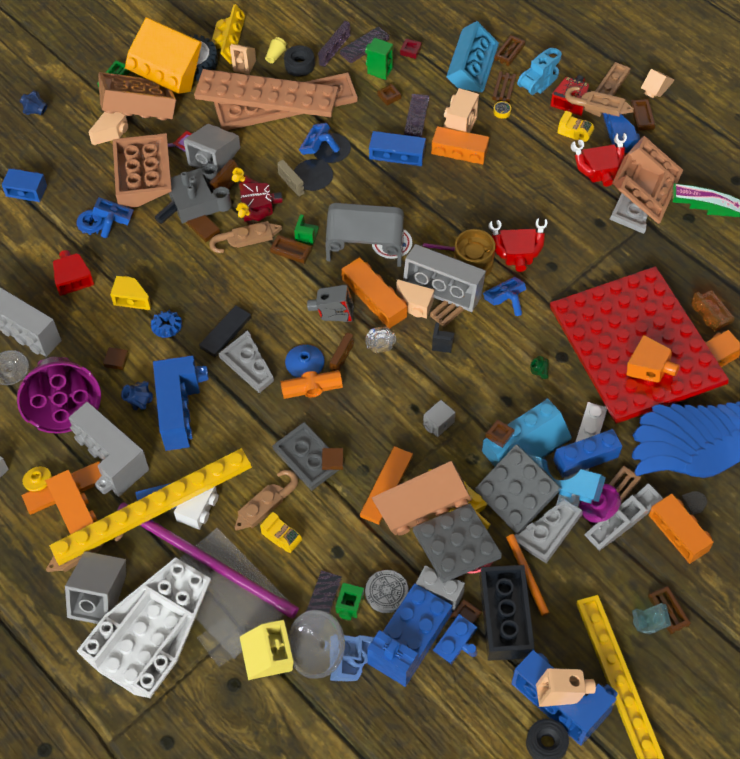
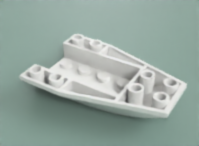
M174 558L105 614L77 652L99 673L137 696L151 698L177 663L211 578Z

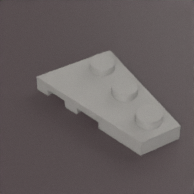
M248 330L219 353V358L258 393L274 381Z
M563 500L546 512L538 521L529 524L524 531L518 535L515 534L516 540L521 548L547 563L583 512L578 507Z

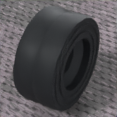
M303 45L289 48L284 54L286 71L296 77L310 74L315 67L313 51Z
M541 719L535 722L530 727L526 738V747L533 759H562L569 746V736L566 729L561 723L553 719ZM543 736L552 737L554 745L552 747L543 746L541 738Z

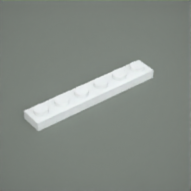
M590 402L587 403L576 442L600 434L607 407ZM577 473L566 476L564 480L574 477ZM559 494L556 505L566 500L578 507L580 496L572 494V497L569 498Z

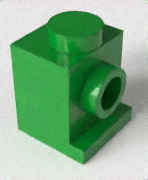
M347 583L342 584L336 603V613L339 614L340 618L351 620L352 617H358L364 599V588Z

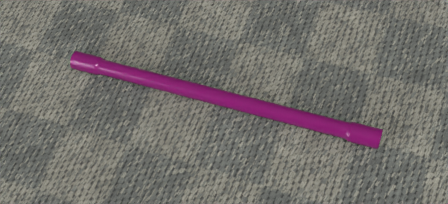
M123 502L118 507V510L128 506V504ZM151 519L140 525L272 605L276 610L293 619L296 616L299 607L284 598L278 597Z

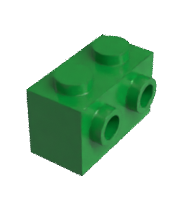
M374 38L365 50L367 54V74L386 80L393 70V44Z

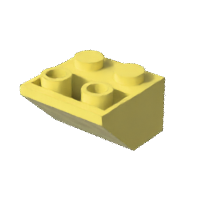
M284 620L261 624L240 636L248 680L293 670V658Z

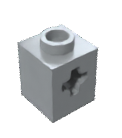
M440 400L424 414L423 425L429 433H434L437 437L440 436L455 422V411Z

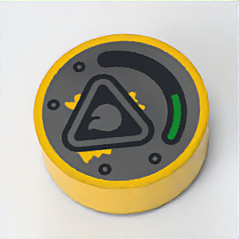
M504 101L497 102L494 105V115L501 119L509 117L511 105Z

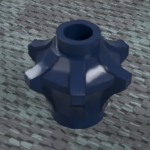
M35 90L30 94L24 93L20 99L23 113L27 115L39 114L42 116L48 106V103L44 102L39 92Z
M143 381L142 383L136 382L134 385H125L122 389L121 397L124 401L130 403L134 410L138 408L144 410L146 404L152 401L153 394L148 389L149 383Z

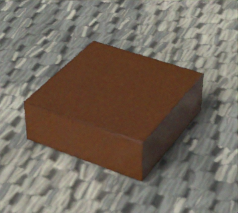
M392 84L377 91V95L387 106L401 99V93Z
M109 347L103 362L104 367L123 370L129 354L128 350Z
M497 419L487 431L485 437L503 448L513 436L515 430Z
M322 448V470H343V448Z
M464 599L452 613L451 619L455 620L460 614L474 624L482 612Z

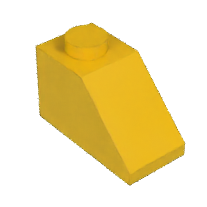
M116 276L110 294L113 305L151 310L149 296L135 278Z

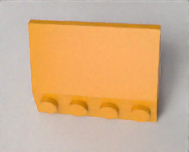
M146 17L128 51L125 69L178 94L191 92L202 42Z

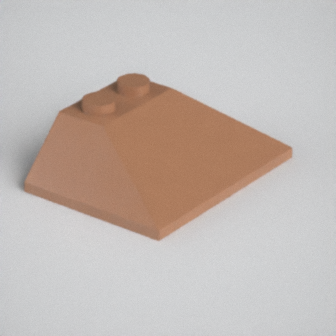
M644 136L624 157L613 184L659 224L671 200L673 184L678 183L683 169Z

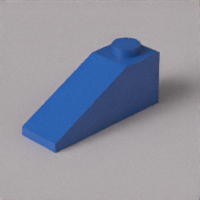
M603 113L611 144H615L618 147L614 138L618 134V139L623 141V134L625 133L627 139L623 143V147H625V153H629L640 140L639 134H636L635 127L622 114L619 117Z

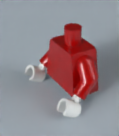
M618 134L615 136L614 141L618 144V147L614 144L583 149L581 151L584 147V142L579 140V148H577L574 141L571 144V149L576 152L575 160L578 170L589 177L591 182L602 181L603 186H611L625 157L623 143L627 139L626 134H623V141L618 139Z
M539 218L537 219L536 227L538 232H536V229L500 230L499 234L498 230L501 228V222L497 220V228H493L492 221L489 223L488 227L493 231L491 236L495 241V252L501 259H504L506 265H515L516 271L523 272L527 269L526 265L533 263V258L538 257L544 247L545 233L543 230L547 226L546 219L544 226H539Z

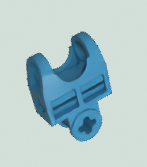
M549 48L531 61V68L521 74L517 85L527 89L531 95H534L536 92L541 94L558 78L559 69L556 65L561 60V51L556 48ZM554 53V54H557L558 56H556L555 58H552V57L549 56V54Z

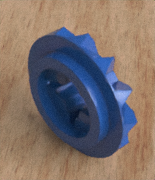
M87 210L77 218L78 230H81L83 234L88 233L91 235L95 232L98 234L99 230L103 229L106 218L92 213L93 210ZM94 219L95 223H93V225L90 226L89 224Z
M170 310L168 312L161 311L158 315L154 314V319L151 320L153 333L162 338L176 335L182 327L181 317L178 316L177 312L173 313ZM169 320L170 325H163L162 321L167 322Z

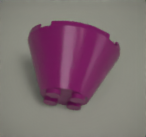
M50 357L40 360L38 365L23 379L17 392V405L23 419L27 423L29 422L36 426L38 430L47 433H66L72 431L68 417L86 402L98 410L101 401L100 387L94 375L83 366L70 361L66 357Z

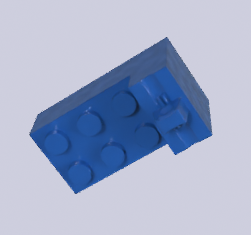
M193 356L153 361L159 429L165 451L190 447L189 439H193L189 423L191 418L188 410V395L200 393L198 383L209 380L207 366H196Z
M414 583L383 632L379 630L368 646V665L406 687L451 617L452 605Z
M532 650L515 668L511 684L550 719L561 723L568 735L582 746L611 713L617 700L618 692L608 684L602 687L598 683L594 694L584 695L576 704L539 707L536 683L547 669L555 668L549 664L548 659L543 654H537Z

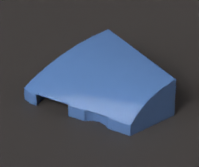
M333 635L330 680L357 681L362 673L364 664L368 662L367 648L375 637Z

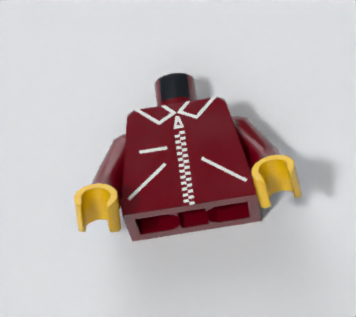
M237 167L233 170L232 180L234 182H241L239 186L242 203H239L236 208L239 211L238 216L240 218L244 217V222L250 220L261 221L265 217L272 215V204L282 203L281 192L270 193L268 183H261L244 175L241 168Z

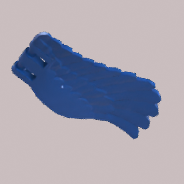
M738 401L736 404H718L716 407L712 405L707 407L698 405L696 408L691 405H684V407L677 404H672L670 407L661 404L652 407V412L640 417V424L642 426L633 433L634 440L641 443L632 452L634 460H641L634 471L636 476L670 470L700 478L713 477L740 462V402Z

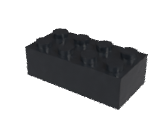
M525 566L481 567L479 581L488 661L525 659L532 650H535Z

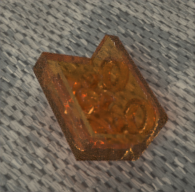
M712 290L703 295L699 292L694 294L691 303L693 309L702 316L705 324L710 326L714 332L733 323L735 318Z

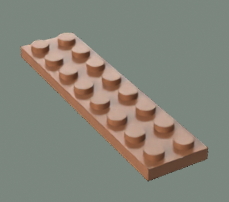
M203 69L194 96L197 100L332 117L338 95V87Z
M349 73L306 82L338 87V95L334 107L357 102V95ZM214 102L221 129L225 131L303 114Z

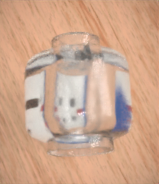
M388 327L372 328L366 334V346L374 353L391 351L393 344L396 343V336Z

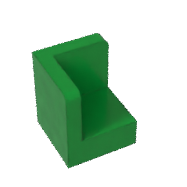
M300 214L294 230L295 241L314 245L319 227L306 224L302 214Z

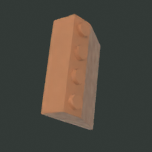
M99 72L100 105L106 113L114 114L119 112L126 116L135 114L143 118H150L151 116L157 117L160 120L173 119L176 98L171 90L146 78Z
M167 133L113 139L115 190L119 205L127 208L139 207L172 191Z
M452 461L372 497L373 502L394 535H404L410 531V528L429 521L436 516L439 517L454 508L458 509L468 505V502L472 500L462 477Z

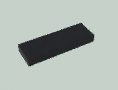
M235 305L199 344L200 349L215 358L251 319V314Z

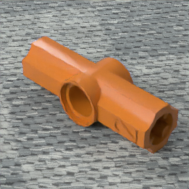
M339 370L321 374L309 371L300 378L280 381L284 399L302 395L312 398L319 396L323 391L343 388Z

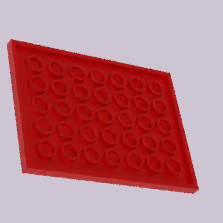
M656 266L550 302L553 314L616 424L651 412L652 407L655 405L668 406L728 384V377ZM643 335L671 349V362L680 365L676 376L664 373L660 382H653L627 375L628 362Z

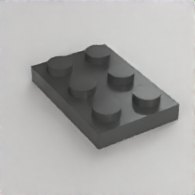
M305 422L272 445L273 450L311 491L339 471L322 470V448L328 447Z

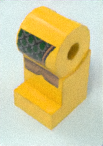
M565 111L559 122L558 134L586 142L590 138L594 126L591 122L574 118L571 112Z
M274 512L260 525L261 534L288 553H291L302 541L299 533L281 521Z

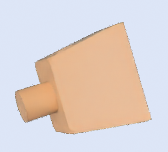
M547 669L536 683L539 707L576 704L585 694L595 693L594 679H584L582 670Z

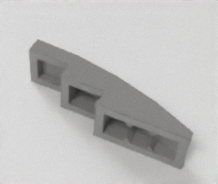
M648 483L635 496H630L621 504L614 516L606 521L598 522L584 535L600 551L650 512L652 506L663 500V498Z

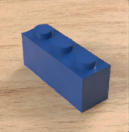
M373 131L369 145V159L422 166L426 138Z
M611 429L556 449L553 461L563 478L579 472L580 469L585 470L618 458L622 444L614 430Z

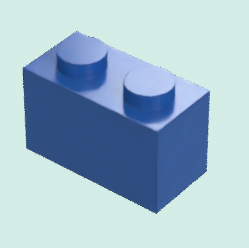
M8 169L2 183L6 197L35 202L41 201L47 187L43 174L20 169Z

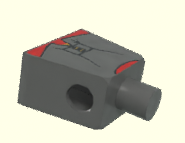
M347 285L319 289L317 299H309L307 301L308 311H318L321 319L324 321L353 322L354 304Z

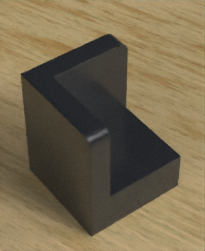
M435 322L432 351L451 353L454 333L439 331V323Z

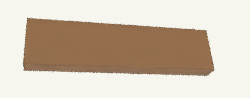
M615 62L595 92L614 96L629 75L631 68ZM584 108L585 111L600 117L602 115V112Z

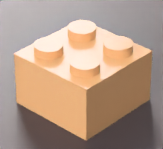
M459 88L456 95L453 94L450 107H447L444 117H446L444 128L470 133L477 120L479 94Z

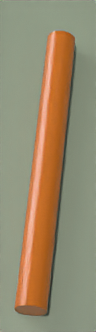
M514 534L506 537L518 565L525 566L526 582L541 616L547 615L550 612Z

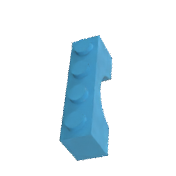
M529 455L562 488L559 492L560 495L569 498L572 497V494L580 496V501L590 504L592 500L599 502L606 477L580 469L570 479L556 480L550 474L546 460Z

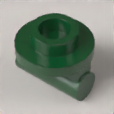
M542 356L534 358L530 364L531 373L541 376L542 379H547L549 377V360Z

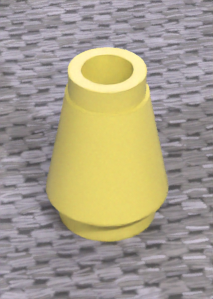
M276 37L271 40L265 57L266 61L273 64L286 50L287 44L283 39Z

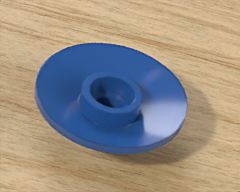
M312 345L294 347L288 352L285 359L288 372L296 378H300L309 371H315L319 374L325 362L322 352Z

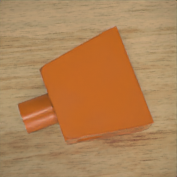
M643 335L628 362L627 375L660 382L664 373L676 376L680 365L671 362V349Z

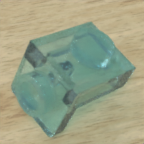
M660 603L644 611L639 609L632 610L633 623L639 632L652 634L671 626L666 604Z

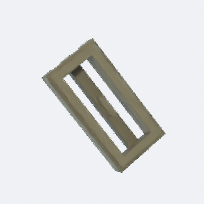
M284 160L279 161L278 173L280 177L298 196L303 195V181Z

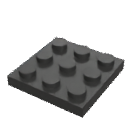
M516 444L474 490L516 534H519L562 488Z
M471 504L413 527V533L443 583L501 558L500 550Z

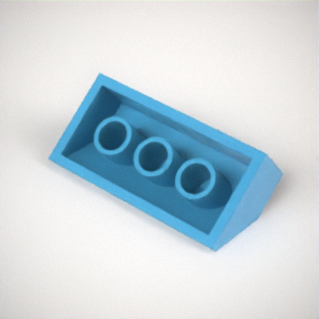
M478 21L462 29L446 77L457 88L483 92L499 42Z
M546 399L508 424L515 432L503 448L486 438L483 440L482 452L495 467L516 444L527 454L544 458L571 440L572 437L561 412L549 399Z

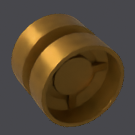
M466 230L455 241L454 259L485 270V277H487L493 269L495 241L490 234L483 230Z

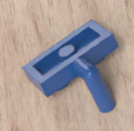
M327 123L313 125L299 148L302 155L316 153L322 141H327L334 152L340 150L338 144L328 133L330 127Z
M98 197L92 213L106 218L101 236L103 238L108 237L113 220L120 224L128 225L133 209Z
M513 277L483 292L484 299L494 306L510 299L515 316L522 315L518 295L526 290L524 282Z
M459 614L433 651L451 665L462 650L471 657L477 656L476 646L469 644L468 641L478 628Z

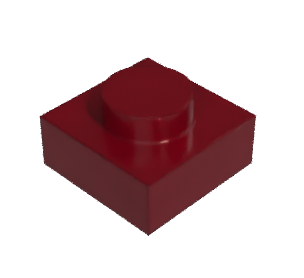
M405 39L400 49V55L416 59L422 48V42Z

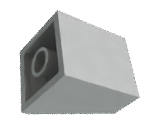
M205 125L184 140L188 165L199 169L211 163L217 166L219 172L230 159L232 160L240 149L239 136L217 126Z
M84 551L65 585L67 618L98 624L104 615L117 605L126 578V559Z

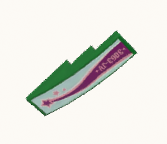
M673 184V203L690 204V209L707 210V215L740 217V199L712 189Z

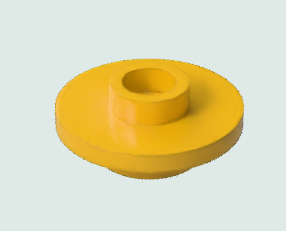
M42 466L30 469L23 477L24 487L29 491L44 489L47 486L45 480L52 477L50 470Z

